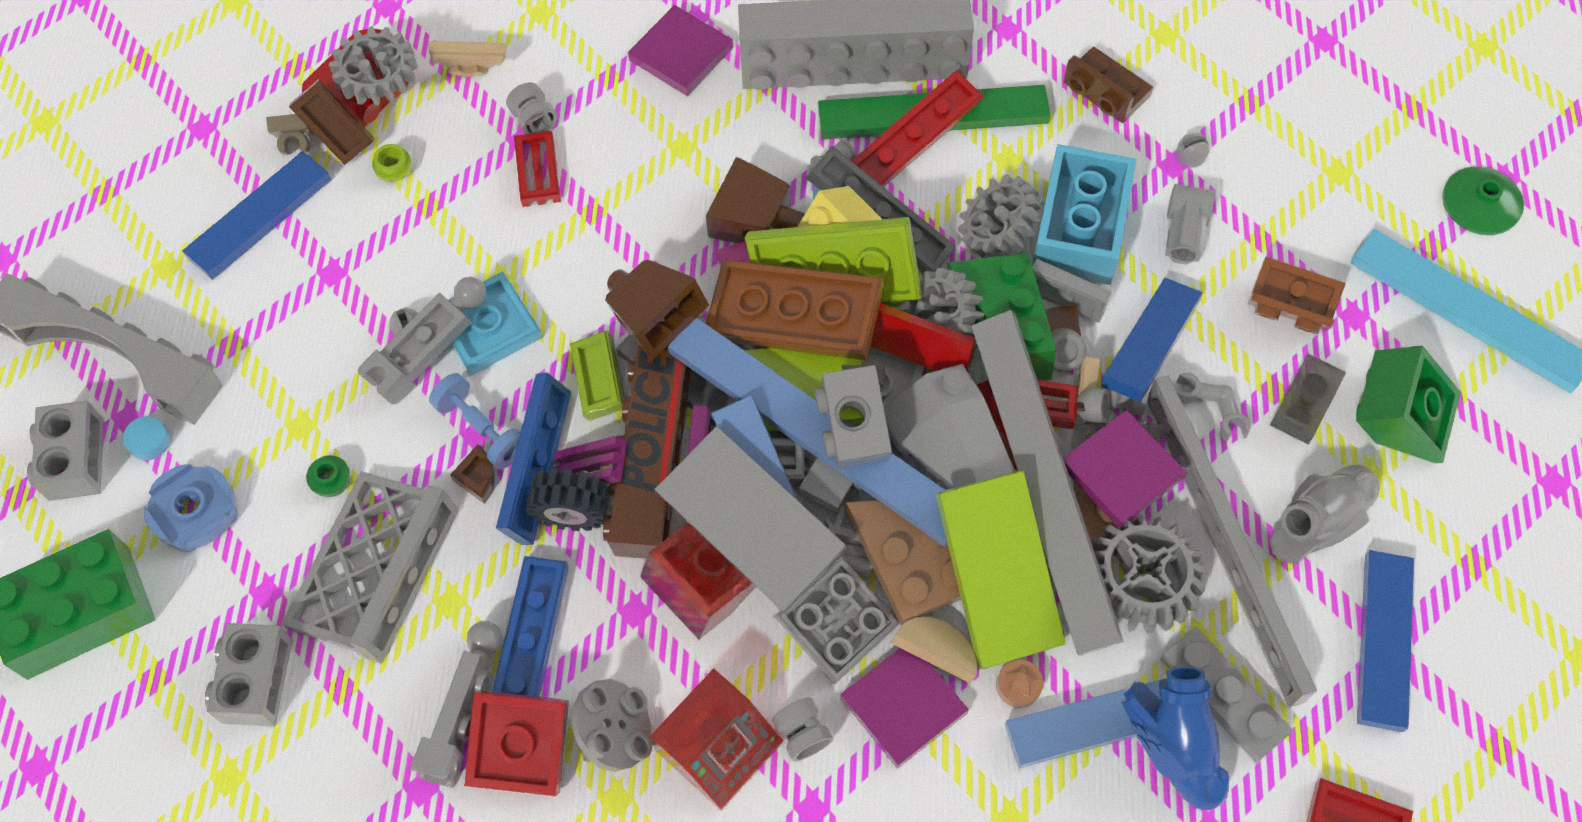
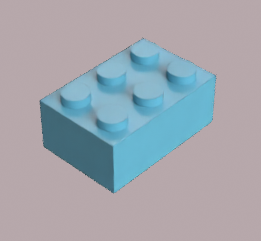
M1057 144L1032 266L1035 260L1039 259L1084 280L1111 285L1119 261L1137 159Z

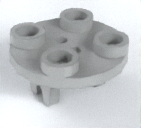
M606 679L595 681L579 692L572 706L571 724L575 740L583 752L584 762L592 761L599 768L616 772L634 767L638 762L651 754V723L646 709L647 698L642 690L637 687L629 688L624 683Z

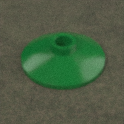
M1477 166L1461 169L1448 179L1443 188L1442 201L1448 215L1459 226L1476 234L1497 235L1507 232L1518 223L1523 214L1524 200L1517 185L1503 173L1491 168Z

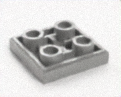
M842 556L838 557L785 614L780 610L774 615L775 619L832 684H836L900 624Z

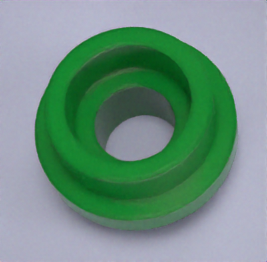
M333 455L323 456L310 465L307 470L306 481L309 488L315 494L322 497H334L344 492L350 481V469L340 457ZM334 470L330 478L321 479L325 472Z

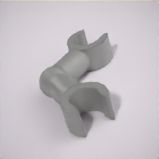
M1191 373L1179 374L1176 382L1189 385L1193 390L1192 392L1177 391L1182 404L1192 403L1196 399L1217 402L1223 418L1220 427L1222 439L1227 442L1231 436L1228 426L1230 424L1239 426L1243 437L1246 439L1251 428L1250 421L1246 416L1239 413L1234 399V392L1230 386L1202 383L1197 376Z

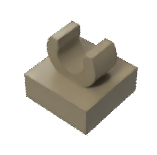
M296 114L266 117L268 133L278 138L277 148L280 153L289 155L288 144L292 139L299 140L300 151L309 153L311 144L306 136L315 134Z

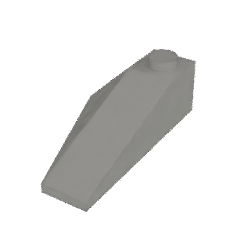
M963 364L925 374L884 407L888 434L895 447L906 458L912 455L928 470L926 476L936 484L941 481L948 489L1014 471L985 399Z

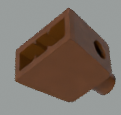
M736 157L706 214L708 237L713 239L741 243L746 241L745 236L749 231L798 227L805 213L790 208L791 186L787 182L742 158Z
M649 259L642 261L630 273L623 269L615 270L607 281V287L610 292L606 295V303L621 326L652 360L709 306L702 290L693 277Z

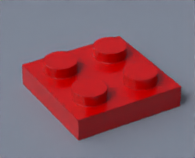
M480 690L474 692L464 786L557 796L560 793L569 700Z

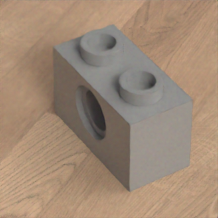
M876 365L822 374V387L815 388V398L818 413H827L829 430L822 431L826 457H835L836 468L888 460L892 450ZM854 408L862 414L864 422L858 427H847L841 422L839 414L844 409Z

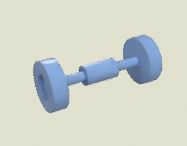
M453 373L444 377L433 388L429 396V403L439 413H448L458 407L463 412L462 417L481 436H488L494 441L487 452V459L497 469H504L513 463L520 431L513 428L499 435L494 430V424L475 405L468 406L463 401L470 390L469 382L459 373Z

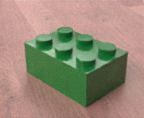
M110 529L104 530L0 578V656L3 665L27 680L156 620L129 547Z

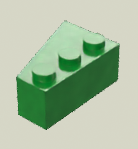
M1028 252L947 263V269L965 273V280L976 283L972 295L982 296L983 300L976 305V311L984 313V318L976 319L975 324L1012 310L1016 315L1036 378L1044 381L1051 380L1056 347Z

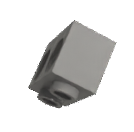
M87 400L40 406L35 409V424L30 426L29 431L30 440L33 445L32 462H29L27 466V476L31 486L37 489L49 501L101 494L104 418ZM67 467L62 473L59 474V472L63 468Z
M226 623L224 635L218 639L215 646L217 666L214 680L208 683L205 691L207 712L223 724L275 727L293 639L280 626ZM259 645L257 653L252 658L243 660L245 652L250 647ZM249 688L248 697L242 703L234 705L236 695L241 690Z

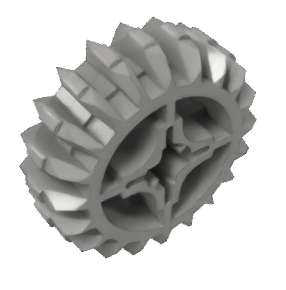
M1143 514L1137 516L1134 525L1130 521L1120 529L1108 525L1103 531L1104 538L1098 536L1092 543L1117 622L1122 617L1129 620L1127 624L1129 632L1134 631L1138 623H1143L1144 630L1148 635L1154 632L1157 623L1164 631H1167L1174 625L1173 620L1178 623L1185 622L1189 616L1188 611H1195L1200 604L1197 596H1201L1206 589V584L1200 581L1206 575V567L1196 564L1202 557V550H1188L1192 543V535L1181 539L1177 537L1178 524L1170 526L1169 530L1162 528L1161 516L1155 518L1152 525L1147 524ZM1141 547H1147V548L1153 549V550H1155V551H1153V552L1146 551V550H1144V549L1141 548ZM1114 555L1121 561L1119 566L1125 573V577L1119 585L1115 581L1111 570V558ZM1170 563L1178 577L1177 594L1170 587L1172 582L1165 573ZM1154 568H1156L1155 571H1154V573H1153V575H1150V574H1146V575H1144V576H1141V575H1140L1138 578H1136V579L1134 580V578H1135L1137 572L1143 574V573H1145V572H1147V571L1150 572V571H1152ZM1133 596L1146 597L1150 602L1137 600Z

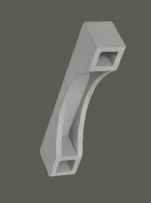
M6 273L0 281V334L26 346L46 342L73 341L93 344L111 350L135 366L140 374L145 391L160 409L193 425L196 424L223 385L213 372L214 365L198 354H192L191 357L182 354L174 344L163 338H159L157 341L147 338V335L133 324L125 322L121 326L115 323L108 314L96 307H92L90 310L84 309L71 296L63 292L54 295L48 292L44 285L31 277H26L22 280Z

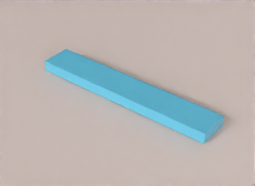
M1374 229L1353 257L1351 264L1569 393H1572L1582 381L1581 348L1378 230Z

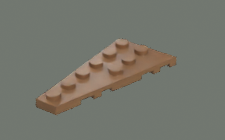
M1073 487L1091 544L1098 536L1104 538L1103 531L1108 525L1119 529L1081 487ZM878 500L846 502L844 509L900 625L914 617H922L961 600L948 545L945 548ZM1133 518L1132 520H1130V522H1131L1133 525H1134V523H1135V519H1134V518Z

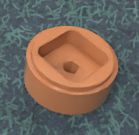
M1021 659L1013 660L1001 668L996 681V689L998 695L1006 704L1016 708L1028 707L1039 698L1043 689V677L1040 670L1033 663Z

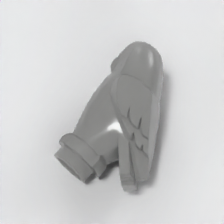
M1351 465L1329 476L1318 474L1308 476L1295 492L1292 503L1287 505L1281 518L1282 526L1269 540L1270 546L1273 549L1272 553L1283 563L1286 561L1290 564H1298L1309 553L1333 546L1365 526L1370 521L1366 511L1377 500L1380 491V483L1374 472L1363 465Z

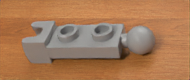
M472 276L462 278L454 287V298L451 301L439 292L381 351L375 350L359 366L358 374L371 385L377 386V392L389 403L397 404L415 386L413 381L472 323L462 312L466 308H477L486 299V288L483 282Z
M479 621L472 625L467 632L466 641L470 652L463 651L431 738H421L411 764V770L419 772V779L453 788L465 758L459 751L462 741L467 742L470 735L474 692L488 690L491 673L488 672L489 667L485 661L487 656L495 653L501 646V630L490 621Z

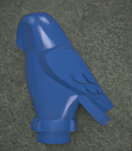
M1179 666L1169 669L1166 672V678L1159 682L1161 700L1143 682L1139 681L1137 683L1134 681L1123 692L1125 699L1121 703L1130 718V723L1137 734V738L1156 769L1163 776L1169 778L1171 784L1181 797L1193 808L1212 810L1226 800L1230 779L1228 772L1220 766L1219 736L1208 704V700L1213 692L1212 686H1210L1208 680H1205V672L1191 666Z

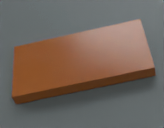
M723 259L705 324L735 344L867 361L885 284L883 278Z

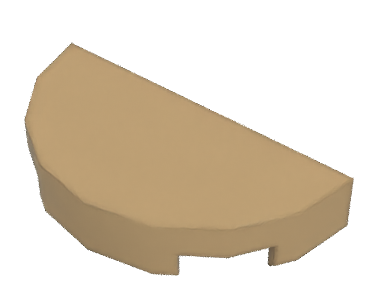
M428 41L432 62L449 68L450 74L458 76L484 75L487 68L495 64L501 65L506 55V43Z
M914 617L904 622L890 641L895 646L968 683H971L977 676V659L972 645L958 629L946 621L934 617Z

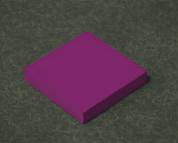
M674 4L628 51V57L632 63L688 96L731 51L733 39Z
M1127 410L1063 458L1069 476L1119 529L1183 480L1187 474L1177 461Z
M901 648L840 694V699L897 769L967 715L969 711L968 707L931 663Z

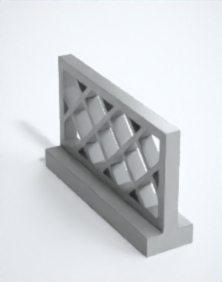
M361 471L281 625L286 629L359 652L367 659L382 663L458 507L443 489L428 485L425 490ZM369 487L381 489L385 499L364 509L362 500ZM410 499L419 500L420 502L414 514L400 520L395 506ZM389 510L393 524L372 533L368 519ZM361 523L365 537L345 547L342 538L346 531ZM397 534L400 542L395 552L381 558L376 544ZM369 548L374 562L353 572L348 557ZM341 561L346 576L324 585L322 577L326 569ZM378 572L380 582L376 590L361 597L356 582ZM349 586L354 601L333 611L328 596ZM321 600L325 615L310 623L300 621L306 607ZM358 612L360 621L352 637L340 634L337 621ZM329 626L330 631L323 628Z

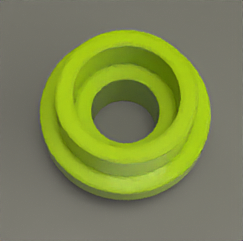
M386 144L375 152L372 167L379 179L395 182L409 174L412 168V160L405 149L395 144Z

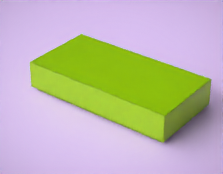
M606 330L570 343L583 417L588 421H592L622 410L625 395L613 335Z

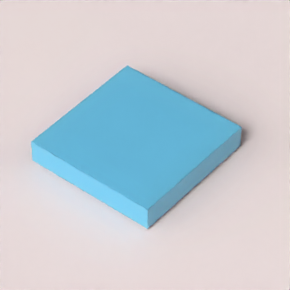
M503 271L483 281L486 288V299L477 308H466L462 312L472 323L451 343L470 376L543 338L541 330Z

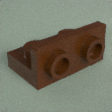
M1094 46L1081 58L1073 55L1068 60L1063 81L1074 93L1084 96L1097 105L1103 113L1114 117L1121 123H1124L1151 96L1153 91L1152 85Z

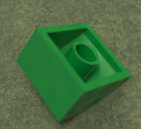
M1423 345L1375 350L1371 367L1366 374V385L1361 403L1358 404L1356 409L1355 421L1376 444L1432 463H1443L1461 391Z

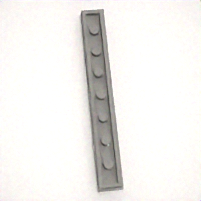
M1012 310L972 325L973 333L1017 469L1024 471L1040 540L1077 655L1083 656L1123 643L1124 640L1016 315Z
M1169 375L1157 378L1153 382L1147 399L1152 413L1173 458L1187 472L1183 480L1287 705L1293 707L1305 703L1317 691V688Z

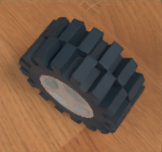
M550 468L549 472L543 469L532 477L526 507L528 516H533L532 519L537 522L544 521L543 525L549 527L557 525V529L564 530L565 527L571 528L572 531H579L580 528L590 531L592 527L598 529L604 523L610 488L607 487L608 484L605 481L599 482L600 478L596 476L587 477L586 472L579 471L576 474L572 473V469L564 468V472H560L557 468Z

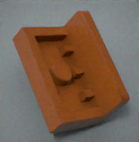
M1265 257L1247 304L1255 306L1254 313L1259 316L1278 321L1281 315L1296 320L1294 327L1309 333L1319 334L1320 329L1327 331L1332 328L1334 323L1333 316L1346 283Z

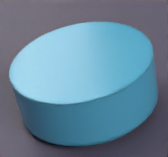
M151 416L135 419L126 427L123 433L125 448L135 458L140 460H152L159 457L166 451L170 443L168 429L159 419Z

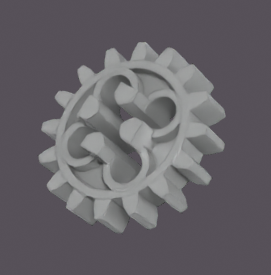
M373 26L368 28L366 35H362L358 30L353 31L355 39L349 41L342 38L340 40L343 50L334 49L332 51L335 61L330 62L329 67L332 71L335 85L338 90L342 89L345 98L350 99L355 95L358 104L362 105L367 98H371L374 105H379L380 97L384 96L390 102L394 101L393 92L397 90L406 93L407 88L404 82H414L416 79L413 70L418 69V65L410 42H405L400 32L392 36L388 27H385L380 34L375 32ZM364 53H372L378 70L382 72L383 79L376 80L372 67L365 58Z
M1008 174L1003 176L1001 183L992 178L989 181V188L984 190L978 187L976 189L978 196L975 200H966L970 208L959 215L965 222L958 227V231L963 235L961 240L981 258L986 254L989 257H996L1000 251L1005 255H1011V247L1015 244L1023 248L1025 245L1022 238L1025 235L1034 236L1036 233L1031 228L1032 223L1042 220L1037 210L1043 207V203L1037 198L1039 193L1028 182L1026 183L1020 176L1013 180Z
M937 268L936 272L925 271L924 281H920L922 289L921 298L919 300H907L910 303L909 308L901 310L968 336L974 334L972 325L975 324V320L984 318V313L976 311V305L983 300L982 296L972 295L976 283L965 280V273ZM949 308H955L957 310L954 313H950ZM930 315H934V320H930L927 318Z

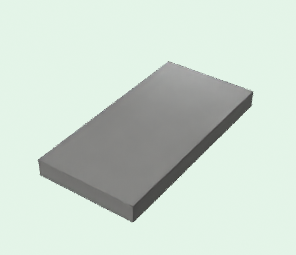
M717 426L654 489L660 497L784 614L846 549V545Z

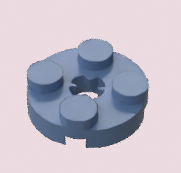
M191 464L179 465L163 473L152 484L148 492L151 495L148 509L144 506V518L149 529L165 544L177 547L183 552H191L197 547L207 545L217 539L236 520L238 510L235 506L236 497L234 490L225 477L213 467L206 465V468L193 467ZM191 498L194 502L200 500V504L194 512L190 514L180 513V510L186 509L183 503L187 499Z

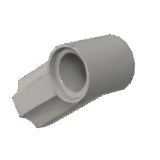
M1174 184L1167 211L1170 225L1165 255L1170 257L1174 263L1187 265L1191 262H1199L1203 250L1205 229L1212 214L1215 191Z

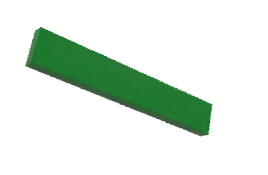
M1045 85L977 89L983 95L982 102L949 131L1049 124L1051 115ZM929 93L819 100L818 115L821 140L881 136Z

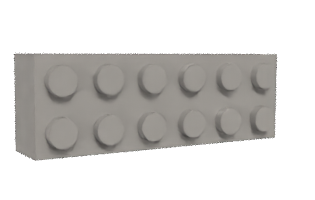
M812 0L738 4L743 89L764 90L779 87L803 88L805 86L818 85L841 86L843 84L858 83L879 84L881 82L945 80L956 70L965 78L968 76L974 33L970 0Z

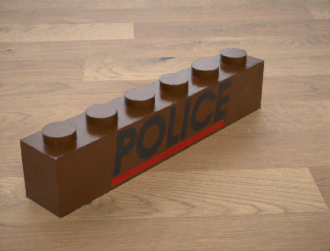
M634 341V345L638 346L636 359L631 358L628 365V382L632 384L630 397L625 396L622 403V420L626 422L624 435H618L627 441L622 479L619 482L610 483L609 497L614 503L612 515H606L604 519L603 540L608 542L614 556L666 560L673 508L654 489L680 462L692 369L669 353L668 346L652 360Z

